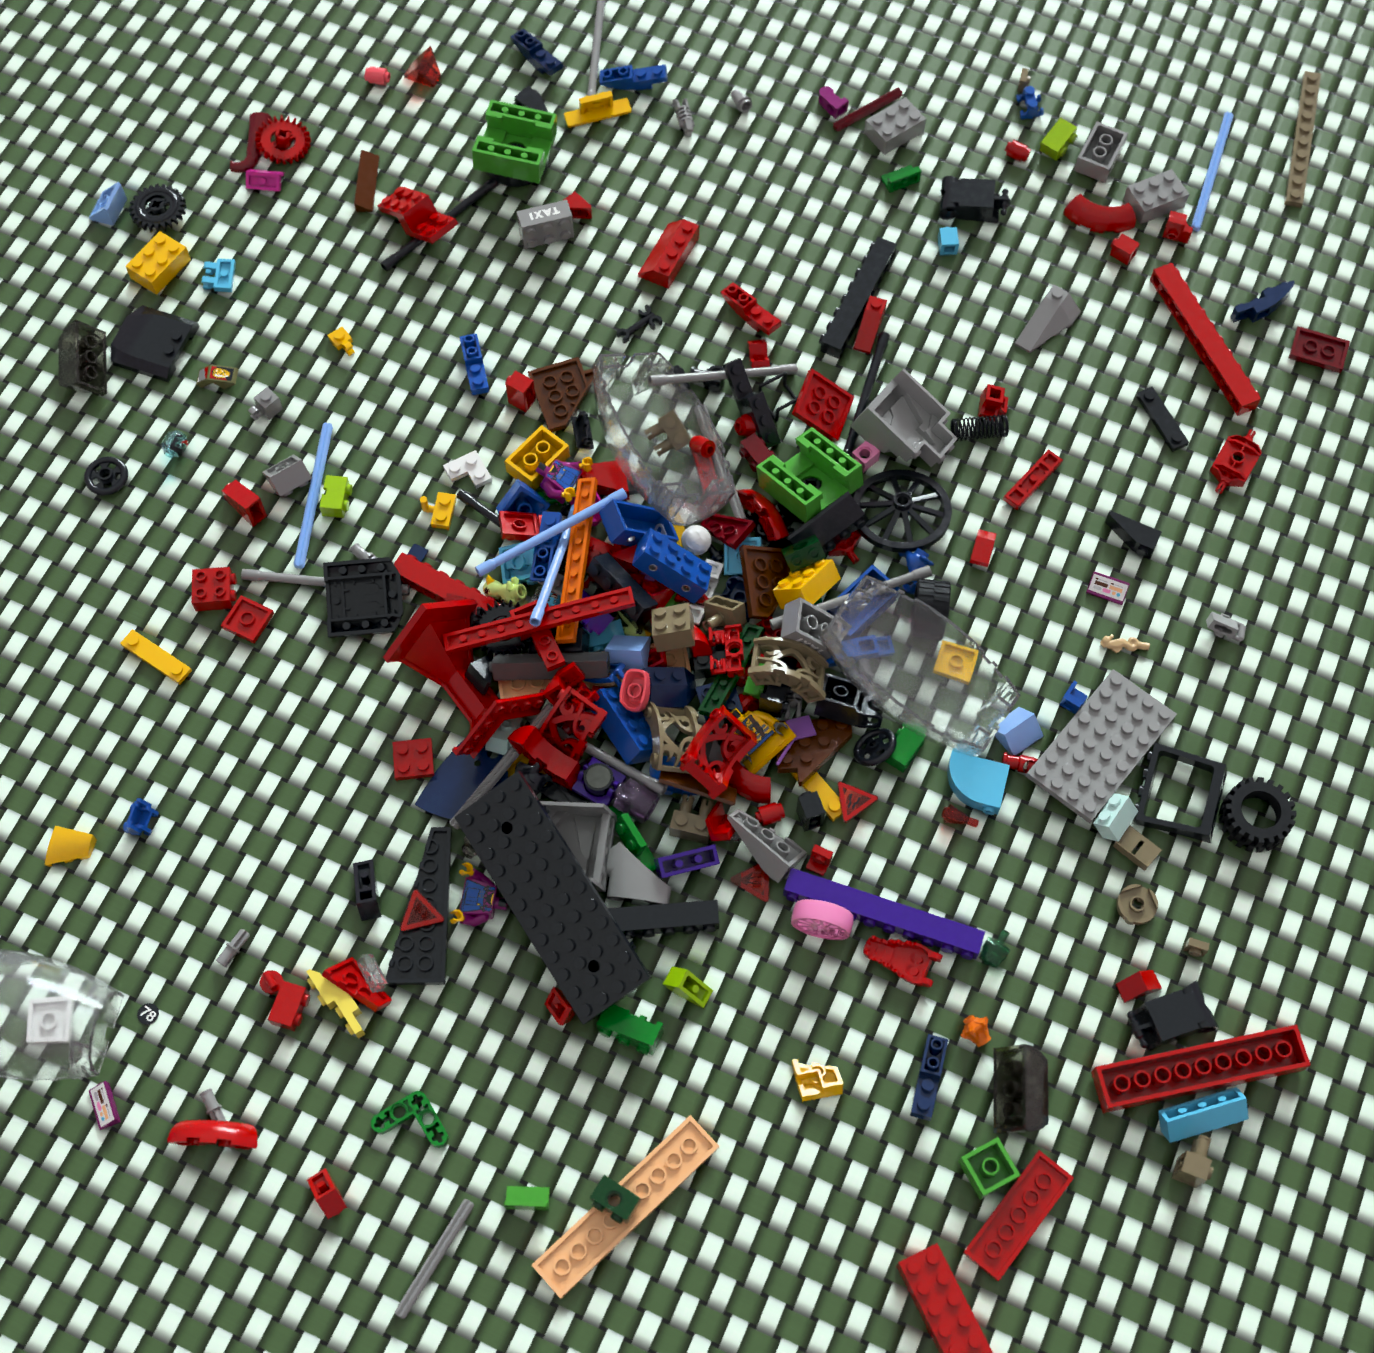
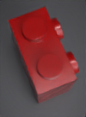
M230 567L192 570L191 603L195 611L232 609L234 601L237 600L236 591L234 590V585L237 584V577Z

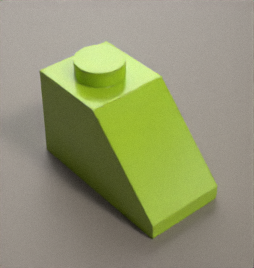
M672 966L663 982V985L674 994L701 1008L705 1007L713 992L709 986L688 969Z

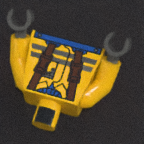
M737 708L730 712L749 730L757 734V744L740 761V764L745 769L746 767L743 762L748 760L752 764L753 762L749 756L775 732L783 736L779 731L781 727L788 729L787 725L779 722L766 712L758 710L751 712L748 710L743 715ZM737 729V730L735 731V733H734V734H737V735H740V736H743V737L745 736V735H744L740 730H738V729Z

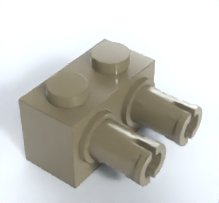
M675 409L660 416L657 424L644 430L649 440L663 432L667 434L666 440L653 446L659 457L672 448L676 451L688 445L691 440V436Z
M684 794L680 809H674L669 827V835L708 845L710 835L705 820L712 811L714 802L709 800L707 805V799H702L699 814H692L691 810L695 798L690 795L688 800V795Z
M1199 1135L1198 1139L1193 1140L1191 1150L1184 1152L1177 1158L1172 1179L1195 1188L1210 1180L1213 1167H1211L1212 1160L1207 1158L1211 1138Z

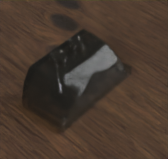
M74 320L68 325L59 338V386L75 391L92 392L100 396L107 394L105 331L78 320Z
M1027 1044L994 1048V1133L1008 1134L1041 1130L1049 1122L1048 1060L1041 1051Z

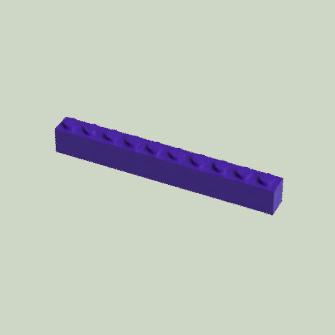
M794 868L790 870L783 891V896H786V899L792 902L812 899L833 903L849 910L854 916V921H861L865 926L872 928L876 926L882 928L886 933H897L907 940L915 939L921 941L923 945L928 947L937 946L946 953L955 952L968 960L977 959L986 932Z

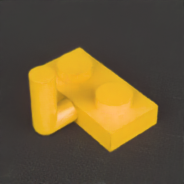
M438 492L435 506L428 504L427 497H420L422 510L433 513L430 523L432 528L450 529L457 499L456 494Z

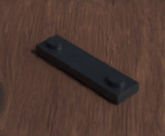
M1153 386L1137 392V399L1171 451L1174 452L1188 446L1189 441Z

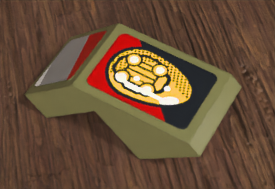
M210 364L199 369L196 385L203 388L214 383L222 389H227L236 384L239 369Z

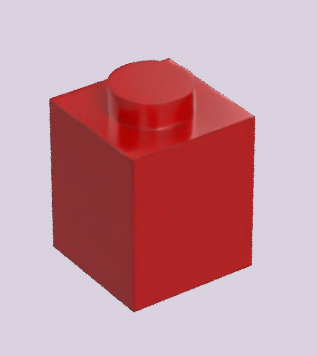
M1122 233L1118 239L1115 238L1112 241L1110 255L1128 265L1137 254L1140 243Z

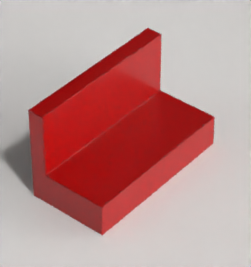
M719 801L705 820L711 841L730 840L735 832V829L727 819L730 814H725L723 804Z

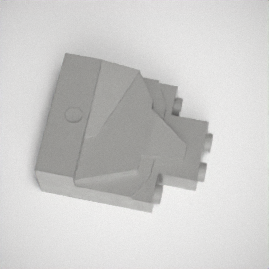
M904 368L850 425L865 441L874 445L881 452H892L895 456H900L905 462H908L911 458L915 460L920 456L930 467L936 462L940 464L947 457L945 453L949 454L954 449V442L958 439L945 426L948 422L946 418L951 413Z
M540 801L542 806H546L547 810L550 811L548 813L549 817L596 891L606 892L608 880L607 863L609 851L613 846L617 815L602 803Z

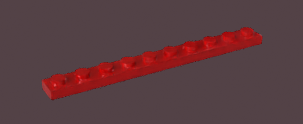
M629 586L547 607L539 626H532L529 623L531 611L442 634L445 651L448 655L635 607L632 588Z

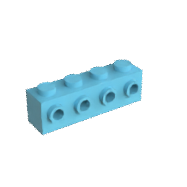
M1237 1087L1158 1110L1160 1129L1169 1143L1249 1119L1247 1098Z

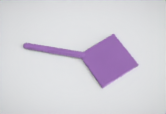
M809 715L785 721L797 736L786 746L776 762L777 766L780 765L795 740L817 735Z

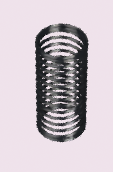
M1006 414L964 419L957 418L951 420V432L958 438L956 442L959 441V438L960 441L963 438L966 441L967 437L969 441L971 437L972 440L975 437L978 440L979 436L980 439H983V436L986 439L987 435L989 439L991 435L992 438H995V435L998 438L999 434L1002 438L1007 437L1009 434V422Z

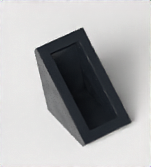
M493 655L484 656L470 663L465 673V677L482 695H486L491 685L492 673L489 671V663L492 662Z

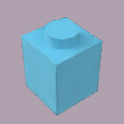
M957 227L939 228L938 246L940 255H957L959 247Z

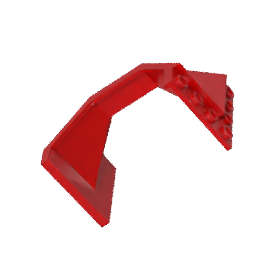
M475 599L422 603L383 658L387 663L401 662L445 689L470 723V733L460 746L453 747L452 751L456 756L470 754L474 759L504 720L539 714V708L544 704L546 698L543 695L544 689H541L536 694L499 699L489 687L486 695H482L465 677L470 663L474 662L473 649L447 655L442 635L469 628L470 615L478 603Z

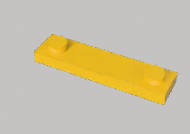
M133 629L120 643L122 647L179 685L192 672L189 666Z
M817 772L802 785L806 792H818L825 814L832 822L843 815L841 799ZM791 773L798 781L797 773Z

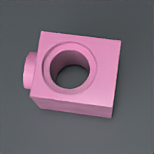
M865 441L852 452V458L862 465V472L864 473L879 460L880 450Z

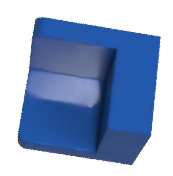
M1073 681L1060 702V706L1073 714L1080 710L1088 697L1075 688L1077 685L1076 681Z

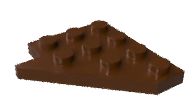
M579 357L528 371V377L534 380L535 395L549 431L555 432L568 427L571 417L575 415L599 374V367L584 371Z
M750 545L739 547L748 616L750 619L765 620L779 605L773 589L790 572L781 552L782 548Z
M812 719L811 722L817 735L795 740L780 765L777 766V773H797L798 785L802 786L852 738L851 725L831 719ZM786 746L776 755V762L783 753Z

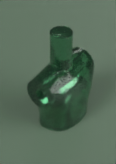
M1002 930L997 940L988 936L982 946L979 959L994 968H998L1011 950L1004 945L1010 933Z

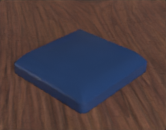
M414 543L408 554L415 556L418 561L422 562L428 553V549Z

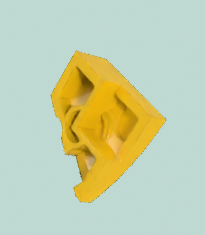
M55 826L48 845L45 865L50 867L52 864L59 862L69 863L75 859H88L91 857L97 839L93 834Z
M798 1059L792 1060L795 1080L802 1102L843 1093V1081L837 1067L821 1066L819 1063L813 1062L811 1065L798 1063Z

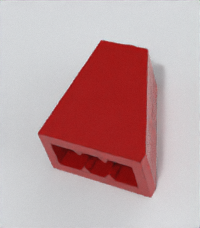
M624 459L594 463L591 465L592 469L589 472L584 471V469L581 470L583 472L578 479L596 477L598 481V494L608 496L623 488L627 494V498L624 500H629Z
M236 479L228 483L221 490L225 500L252 527L267 517L260 497Z

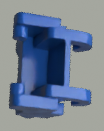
M1027 86L1023 89L1022 94L1016 96L1018 102L1025 101L1027 106L1025 113L1024 110L1020 111V119H1033V117H1040L1044 114L1043 108H1040L1038 112V103L1041 101V96L1037 95V98L1035 97L1034 87Z
M137 798L130 806L128 820L123 824L124 832L140 836L141 832L144 831L143 834L151 835L152 830L147 828L151 816L158 817L159 812L151 808L152 804Z

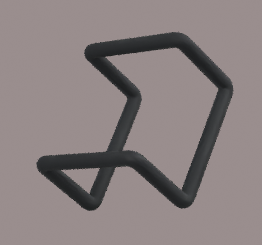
M786 372L765 381L758 387V392H762V387L783 377V386L794 400L778 407L776 415L769 407L772 418L776 422L779 420V411L796 403L798 399L786 384Z

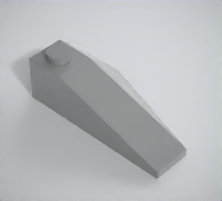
M1053 285L1014 345L1031 353L1046 343L1051 337L1057 336L1063 329L1072 326L1081 314V311L1070 293Z
M736 809L727 817L762 870L777 883L782 881L790 873L791 868H794L807 853L790 838H781L774 834L776 830L771 827L769 829L762 827L757 819L739 809Z

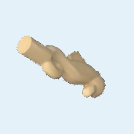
M1113 634L1104 636L1100 642L1103 648L1111 649L1115 653H1119L1122 648L1128 651H1136L1137 649L1148 651L1150 643L1140 642L1135 637H1130L1128 641L1123 638L1112 640L1114 638Z

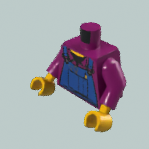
M591 457L583 458L582 463L580 461L562 462L554 460L551 467L540 462L535 472L544 477L540 487L546 492L547 496L563 504L565 500L570 502L572 497L576 496L573 487L583 472L581 470L591 471L593 461Z
M462 863L467 868V871L459 870V874L463 876L469 875V877L465 879L460 909L450 913L456 915L457 919L452 918L450 922L456 924L460 921L461 924L476 927L487 922L489 919H493L495 909L507 910L508 903L504 898L498 897V889L492 880L480 871L473 869L471 863Z

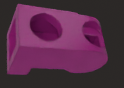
M824 86L819 90V104L833 118L836 119L848 111V99L845 97L840 99L829 86Z

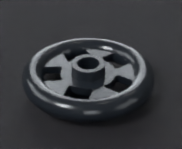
M109 456L93 461L87 467L84 474L87 488L97 495L104 496L118 492L125 486L128 480V469L125 463L118 458ZM110 464L116 465L114 470L109 468ZM97 467H102L99 469L98 473L94 471ZM116 474H121L119 480H115ZM97 478L100 483L94 485L92 480ZM112 483V487L104 488V485Z
M876 728L868 731L855 744L853 751L855 760L863 766H875L883 763L893 754L896 748V736L891 730L886 728ZM888 738L889 742L884 744L883 740ZM867 753L871 755L868 759L864 758Z

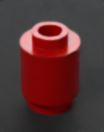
M1013 140L1008 142L1005 151L1007 156L1019 162H1026L1031 149L1027 145Z
M701 435L692 437L689 442L692 452L704 458H710L716 449L713 441Z
M774 802L757 807L755 818L762 826L781 821L782 818H785V812L781 803L776 804Z

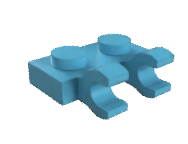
M217 258V263L204 262L205 274L213 275L215 273V277L202 276L203 289L214 288V291L232 292L236 267L235 259Z

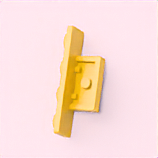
M608 91L579 98V109L565 112L564 118L567 127L572 128L629 114L632 112L628 98L613 101L612 92Z

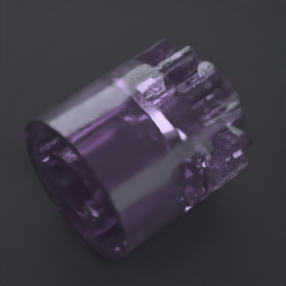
M630 778L625 784L621 782L613 795V798H615L613 806L622 813L628 812L632 819L643 825L658 804L660 795Z

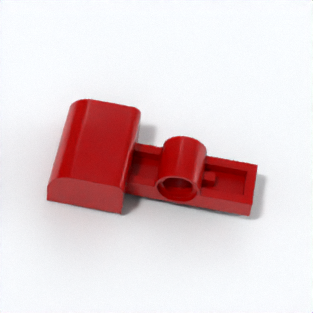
M538 600L510 610V617L533 611ZM552 628L519 636L521 641L532 638L536 651L548 672L566 665L565 659L550 631Z

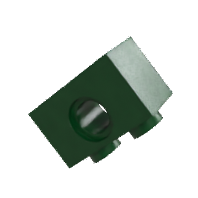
M815 534L781 550L791 573L826 558L820 541Z
M603 1175L590 1196L594 1208L601 1212L605 1209L611 1213L610 1218L619 1224L622 1221L627 1224L641 1202L640 1197ZM612 1196H617L621 1200L617 1206L609 1205L608 1201Z

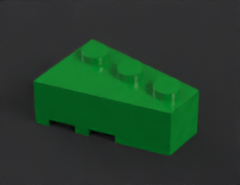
M616 1005L603 1012L596 1024L601 1035L610 1038V1036L615 1037L620 1044L627 1047L632 1045L637 1048V1052L646 1056L648 1053L654 1054L664 1034L663 1023L657 1021L655 1025L646 1021L647 1017L640 1015V1017L630 1013V1010Z

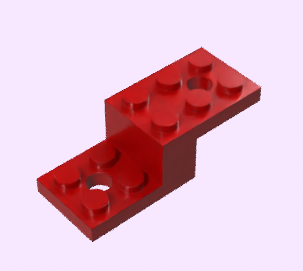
M403 186L398 187L392 195L383 198L381 203L377 205L380 212L398 218L406 235L431 244L458 225L456 218L437 212L428 194Z

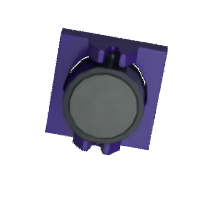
M593 757L588 764H584L583 770L579 772L572 791L592 803H602L608 807L626 780V776Z

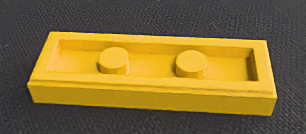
M789 726L788 729L785 727L780 728L779 731L783 736L775 732L749 756L753 762L752 764L748 760L743 762L751 773L756 774L797 736Z

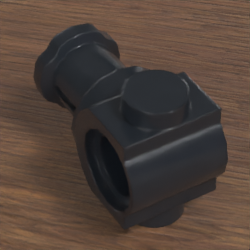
M717 365L711 366L706 370H700L692 366L690 373L722 371L724 368ZM725 379L699 382H702L712 392H720L724 387Z

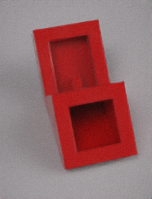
M765 339L747 341L751 367H770Z
M978 529L970 563L988 567L996 533Z
M573 661L557 671L543 691V695L554 706L558 701L556 697L561 689L564 688L566 690L568 686L572 687L584 680L585 674Z

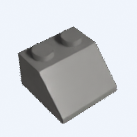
M294 454L262 472L273 490L280 497L282 495L283 497L290 495L293 489L298 486L299 488L306 486L309 480L312 479L302 459Z

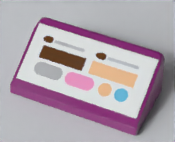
M1093 572L1086 593L1122 605L1130 584L1098 572Z
M103 1081L90 1089L89 1095L99 1129L103 1130L120 1123L110 1083Z

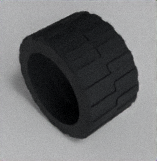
M921 578L917 580L912 609V635L944 638L950 607V582Z

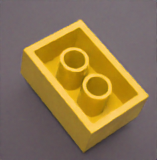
M159 231L125 267L132 280L158 295L187 265L191 258L184 245Z
M541 425L505 460L506 472L516 480L518 478L536 490L544 479L542 475L535 472L540 462L548 467H551L554 460L565 462L570 457L569 445Z
M822 559L793 573L790 571L785 579L778 582V585L773 589V593L780 609H784L785 604L800 597L814 604L841 577L833 559Z

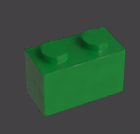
M908 724L903 729L899 728L896 732V748L893 754L885 761L902 773L907 769L926 739L924 734Z

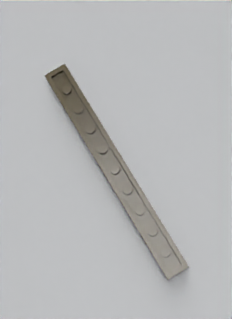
M1304 71L1284 205L1299 208L1303 205L1321 79L1320 73Z

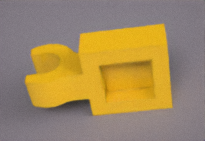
M343 326L328 334L329 340L337 350L343 348L348 356L355 353L351 344L353 342L352 337Z

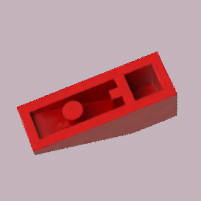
M870 295L853 350L867 354L871 353L886 311L887 300Z

